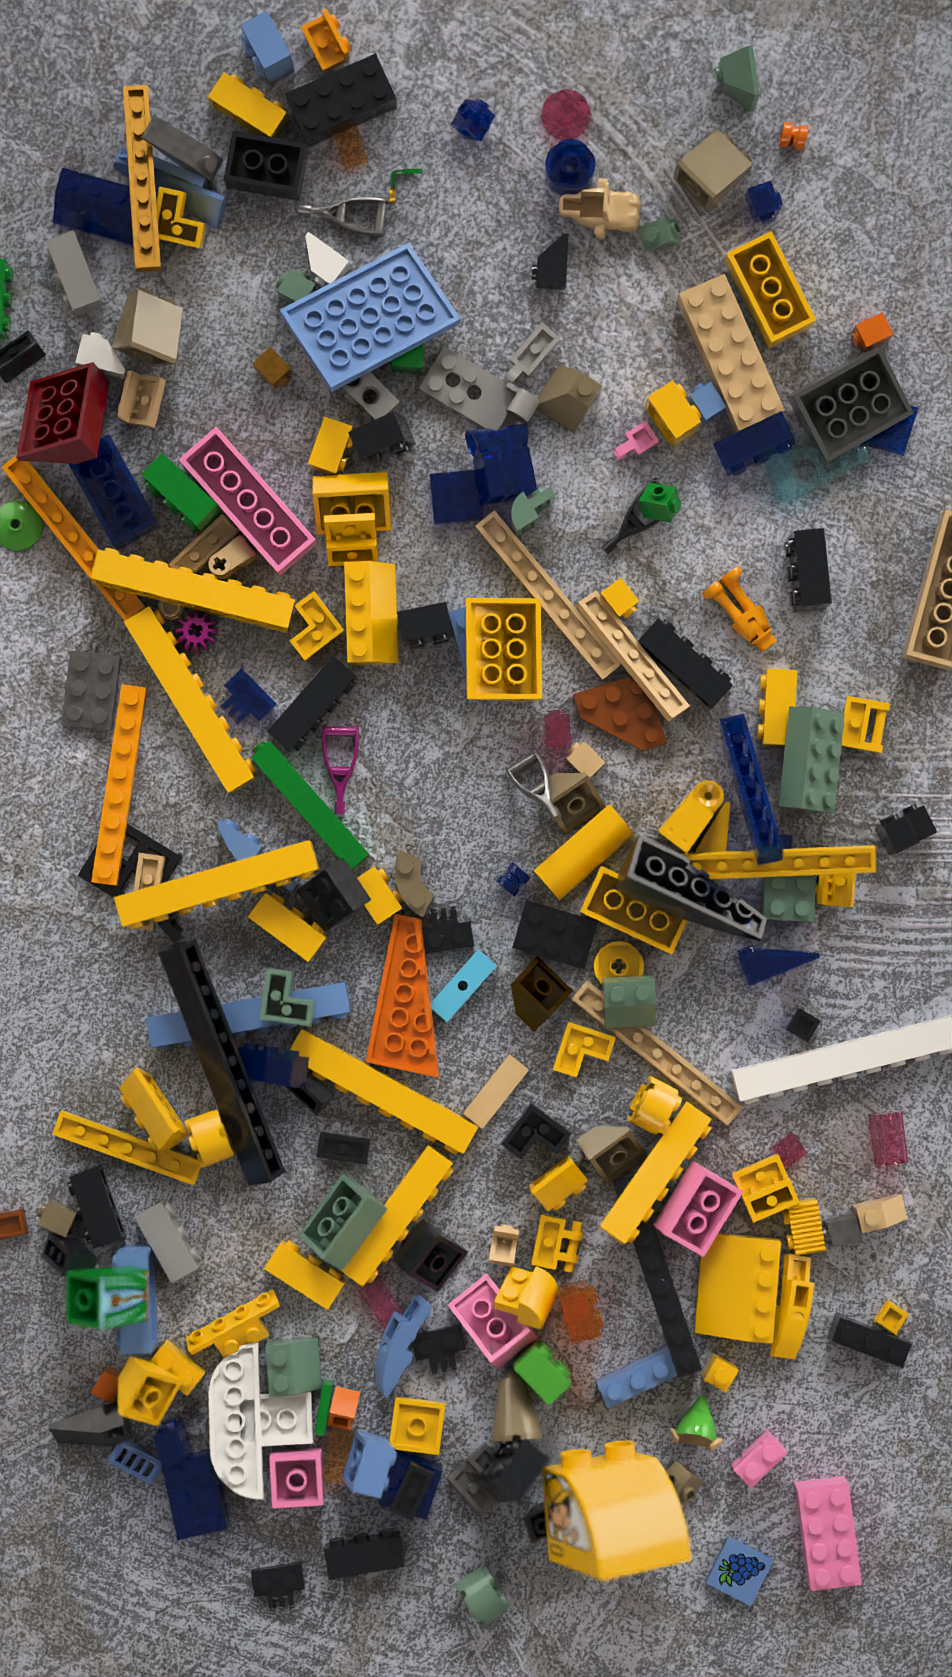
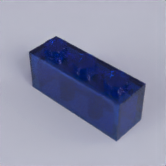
M782 411L713 443V446L728 477L730 475L737 476L747 470L746 467L753 464H763L769 460V456L776 453H786L796 443Z
M244 1042V1047L237 1046L250 1080L286 1087L305 1088L309 1057L299 1056L300 1051L285 1049L284 1053L279 1052V1047L264 1046V1049H259V1044Z

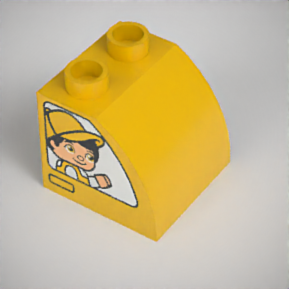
M608 1442L604 1444L605 1455L591 1457V1451L586 1449L563 1451L560 1453L561 1464L543 1468L542 1479L549 1561L596 1579L606 1580L691 1560L687 1528L675 1490L663 1467L655 1457L635 1452V1442Z

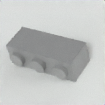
M74 230L47 240L46 243L49 249L45 250V254L50 265L55 264L57 272L54 273V277L59 288L64 287L66 295L62 297L68 311L72 309L75 315L79 316L104 306Z
M162 1200L137 1214L134 1218L172 1284L201 1266L199 1261L202 1259L195 1247L191 1248L186 1240L189 1238V1235L184 1226L177 1224L174 1218L177 1215L173 1206L170 1203L166 1204Z

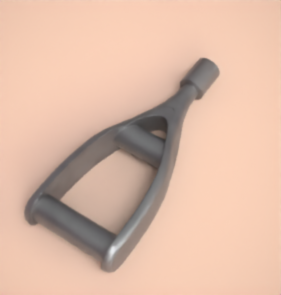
M355 197L323 207L299 204L298 214H317L348 231L383 237L385 236L386 206L389 202L383 198ZM377 204L374 230L345 223L347 205ZM336 209V216L334 217L330 212Z
M532 750L531 754L509 768L506 767L505 770L515 786L525 796L544 805L548 809L552 820L558 822L562 819V815L552 803L549 772L537 751ZM539 761L544 773V782L529 791L514 776Z

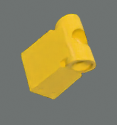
M709 780L698 782L660 826L658 832L687 853L723 802L724 793L720 785Z

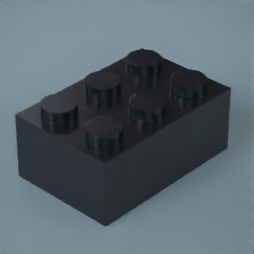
M232 130L223 179L226 188L300 201L308 158L307 144Z
M824 528L793 531L788 537L787 542H784L785 557L790 559V567H787L788 582H792L793 591L789 592L790 606L795 607V613L825 610L832 604Z
M527 1439L509 1441L504 1444L500 1443L492 1454L495 1457L491 1463H486L479 1471L478 1476L480 1478L476 1484L498 1502L521 1501L550 1458Z

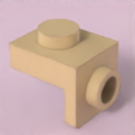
M510 1225L494 1226L488 1263L513 1267L519 1230L514 1229Z

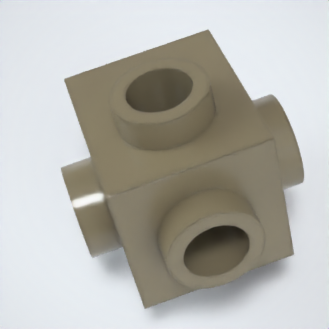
M677 1460L665 1471L675 1490L679 1503L686 1506L694 1499L696 1492L703 1485L704 1481L689 1467Z

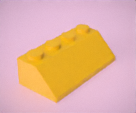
M373 561L344 562L348 664H399L395 564Z

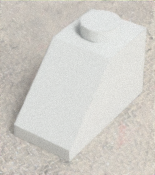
M308 232L306 234L310 268L314 278L313 282L322 288L343 277L350 268L349 261Z
M91 332L90 335L82 334L75 362L77 366L94 362L103 374L126 379L127 372L111 348L108 340L105 339V336Z

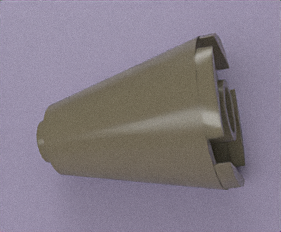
M518 1373L504 1374V1379H499L491 1436L492 1443L523 1439H542V1432L526 1381L519 1377Z

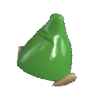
M705 1395L698 1396L680 1420L676 1430L673 1428L669 1429L670 1435L677 1445L680 1442L709 1447L711 1452L723 1442V1439L717 1438L715 1422L710 1413L708 1400Z

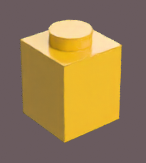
M621 577L600 594L618 618L624 616L627 619L637 611L635 606L639 600Z
M713 1353L701 1375L704 1381L727 1392L739 1370L733 1363Z

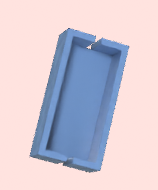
M149 1244L124 1245L117 1251V1255L113 1256V1267L134 1266L148 1269V1321L120 1326V1332L116 1333V1347L121 1348V1355L151 1354L158 1346L155 1256Z

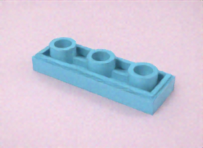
M478 949L431 1002V1009L448 1022L497 965ZM460 981L467 982L468 987L466 990L458 988Z

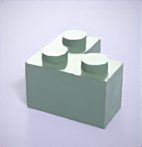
M267 968L259 1019L312 1026L316 1000L291 997L294 971Z

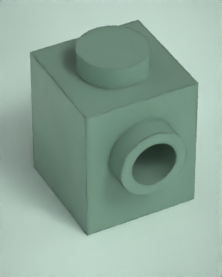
M288 270L286 275L282 274L276 288L278 289L279 298L292 304L317 290L316 285L309 280L310 277L299 270H296V272Z

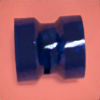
M512 862L507 867L505 875H500L496 881L515 897L519 892L520 884H526L531 877Z

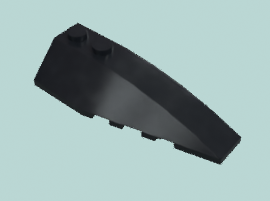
M640 834L637 836L620 868L615 889L659 910L707 928L756 941L762 940L767 921L765 916L744 900H737L729 893L730 890L721 884L719 886L709 879L710 875L703 869L700 871L690 864L691 860L684 855Z

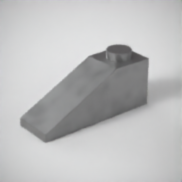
M156 116L152 117L141 137L181 168L203 176L207 181H213L224 160L202 143Z

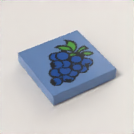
M727 1536L705 1582L752 1606L774 1560Z

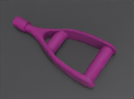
M323 725V756L327 772L336 792L335 814H345L343 795L357 760L359 726L327 727ZM326 736L355 737L354 756L350 767H333L329 765ZM335 777H345V779L339 783Z

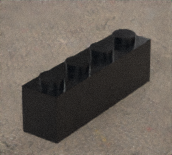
M658 618L638 640L639 644L711 710L733 686L730 683V676L721 669L717 671L711 666L712 660L704 653L699 655L693 650L694 644L685 636L680 638L674 632L676 628L666 619L661 621Z
M333 656L267 732L291 753L294 749L298 752L306 744L307 739L305 737L311 730L315 733L324 723L322 720L323 716L327 712L332 714L340 705L338 699L344 693L348 695L356 687L357 683L354 682L357 679L356 675Z

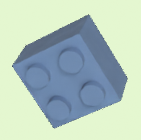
M267 11L240 25L243 33L240 35L243 43L242 47L247 57H252L255 65L254 69L260 80L265 79L269 86L295 72L291 54Z
M355 1430L342 1480L352 1492L381 1498L382 1492L387 1490L389 1484V1476H387L389 1468L395 1463V1448L384 1436Z

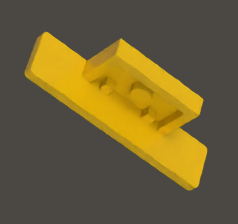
M274 1289L260 1294L257 1298L238 1306L234 1311L225 1316L219 1317L205 1327L193 1331L186 1337L190 1354L194 1355L214 1343L223 1358H225L227 1355L237 1353L240 1346L256 1343L270 1336L260 1317L280 1306Z

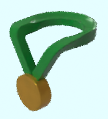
M422 169L392 171L391 188H389L390 204H395V174H422Z

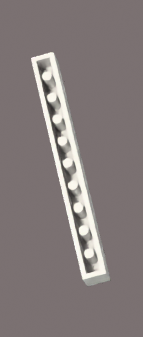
M952 1015L730 1070L737 1100L750 1104L760 1101V1096L769 1095V1098L784 1095L783 1090L793 1088L794 1092L808 1089L807 1084L817 1082L818 1086L832 1083V1078L842 1076V1080L857 1077L856 1072L866 1070L867 1074L881 1071V1066L890 1064L891 1067L902 1066L906 1064L905 1060L915 1058V1061L926 1060L930 1058L931 1053L939 1052L940 1055L952 1053Z

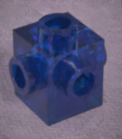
M465 99L459 106L458 112L450 125L466 139L482 141L484 135L490 129L495 115L488 109L489 105L483 100Z

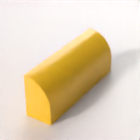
M609 804L533 872L560 901L630 840L634 833Z

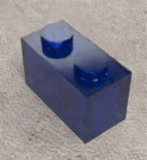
M173 1417L162 1421L161 1426L158 1427L153 1435L162 1466L186 1459L192 1449L183 1419L176 1421V1418Z

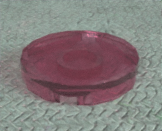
M563 89L549 95L543 103L541 112L542 123L546 131L554 138L565 141L576 139L582 135L589 126L591 111L585 97L577 91Z

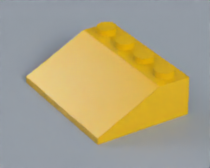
M465 598L467 699L508 702H537L541 700V598Z
M726 1233L717 1234L705 1256L700 1255L694 1333L747 1342L773 1344L781 1241L778 1238Z

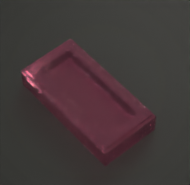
M380 1276L376 1277L371 1284L368 1283L358 1290L384 1329H386L394 1311L402 1315L404 1314V1310Z

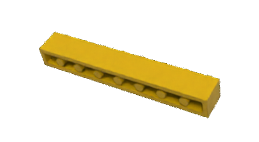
M105 548V551L98 549L91 575L92 584L285 633L288 632L295 599H291V595L287 593L276 592V594L266 592V589L260 586L248 588L242 586V583L236 580L228 579L227 582L217 580L218 577L213 574L203 573V576L193 574V570L189 568L179 567L174 569L162 561L150 563L144 561V558L138 555L130 554L127 557L119 555V551L111 548Z
M148 606L125 620L126 627L227 792L232 794L255 780L256 778L253 773L257 770L249 758L244 760L240 753L244 749L236 737L232 739L228 734L229 724L223 716L220 718L214 711L217 708L215 701L210 694L205 696L201 688L205 685L197 673L192 675L188 668L192 664L184 652L180 654L176 649L175 645L178 644V641L171 631H165L162 626L165 620L159 610L153 611Z
M307 840L114 897L122 927L129 926L130 930L144 927V921L154 919L155 923L169 919L168 914L178 912L179 916L194 912L193 907L202 905L203 909L218 905L217 900L227 897L229 902L242 898L241 893L251 890L252 894L266 891V886L275 883L276 887L290 884V879L300 876L301 880L314 877V872L320 869L312 841Z
M304 1028L300 1030L287 1054L291 1058L290 1063L300 1069H303L304 1066L313 1070L311 1075L324 1082L326 1078L335 1082L334 1088L347 1094L348 1090L357 1095L355 1099L367 1106L371 1102L379 1107V1113L388 1118H391L392 1115L401 1119V1125L410 1130L416 1127L423 1131L422 1136L434 1143L436 1139L445 1144L444 1149L455 1155L458 1152L464 1154L478 1129V1125Z

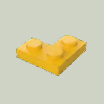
M315 591L294 605L309 625L290 640L304 661H307L345 632Z
M567 1022L553 1070L577 1078L584 1054L609 1061L616 1037Z

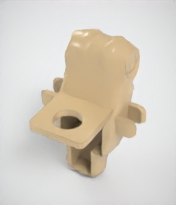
M606 178L598 179L597 188L584 189L575 195L565 194L559 200V214L562 217L575 219L580 225L594 228L597 239L605 238L606 229L622 232L636 231L641 221L640 209L642 205L639 195L631 192L611 191Z

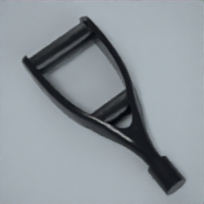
M656 477L650 481V483L660 484ZM646 486L628 508L617 535L602 547V550L607 555L617 547L621 540L643 532L661 522L655 520L645 525L632 512ZM627 521H628L635 529H633V530H628V529H627Z

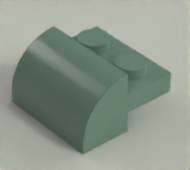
M543 487L537 489L530 494L531 498L529 500L524 492L520 493L515 499L511 509L510 522L512 531L517 538L538 526V513L554 504L555 494L550 487L546 490Z

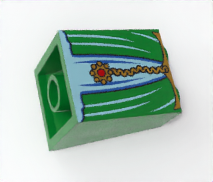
M123 1266L66 1271V1323L104 1330L148 1321V1269Z

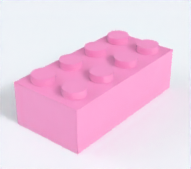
M844 1476L794 1482L806 1578L810 1590L817 1591L862 1585L848 1481Z

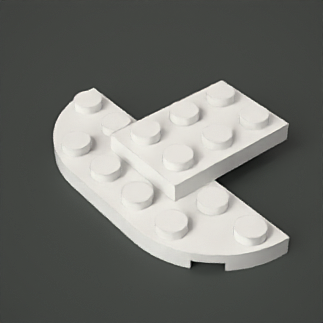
M258 1342L240 1346L237 1353L227 1355L215 1369L209 1386L211 1459L217 1475L230 1489L248 1498L264 1499L262 1446L313 1443L312 1391L269 1397V1394H260Z

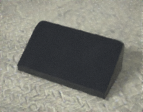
M29 330L0 350V377L5 383L10 382L46 355Z

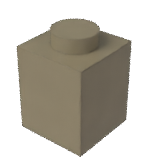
M51 1199L47 1204H42L37 1217L41 1218L38 1225L67 1237L74 1226L78 1214L76 1209Z

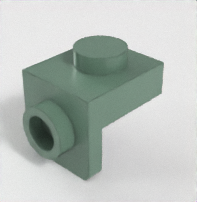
M662 217L639 227L646 252H651L670 243L676 245L681 243L679 236L681 235V229L675 219Z

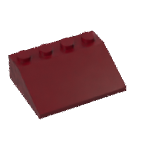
M94 362L30 381L16 456L18 461L77 464L97 458L109 380Z

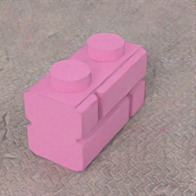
M767 1429L741 1454L742 1457H737L731 1465L743 1481L752 1488L788 1452Z

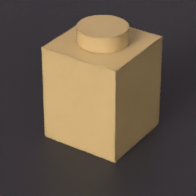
M585 741L581 745L576 742L566 752L569 755L566 761L578 773H586L589 778L605 764V761Z

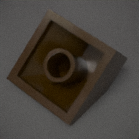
M538 956L511 983L516 1015L534 1032L550 1018L573 992Z

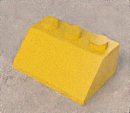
M388 472L313 476V502L317 535L325 534L324 516L375 513L376 531L391 530Z
M138 1067L134 1069L119 1087L123 1094L121 1100L128 1109L132 1107L136 1114L134 1120L142 1130L145 1128L150 1135L147 1138L150 1145L155 1150L159 1149L166 1153L189 1137L190 1134L151 1074Z

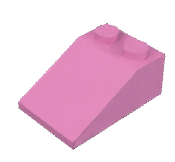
M486 1273L451 1301L448 1306L491 1364L499 1370L536 1340L537 1337L529 1326L517 1323V1315L494 1309V1300L500 1289Z

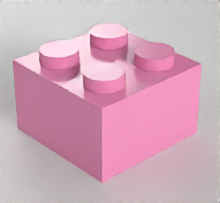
M322 1447L272 1450L269 1457L272 1508L324 1505L325 1486Z

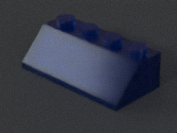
M62 167L55 190L53 224L134 246L130 186Z

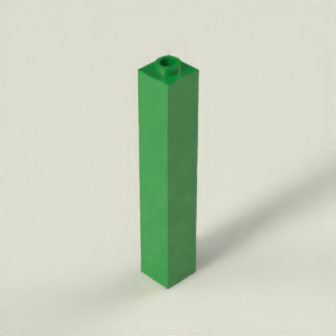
M262 741L252 750L255 753L251 756L254 762L339 859H345L351 870L355 869L370 855L271 741L267 743Z

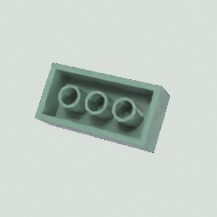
M789 706L778 807L813 813L834 814L845 714L816 707Z

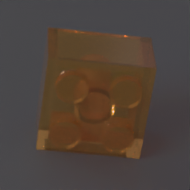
M587 1279L558 1286L571 1344L601 1337L600 1329L604 1328L600 1310L594 1309L593 1304L598 1303L594 1286L588 1285Z

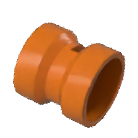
M784 121L779 147L787 148L792 146L796 150L803 151L809 126L800 125L797 127L793 126L790 122Z

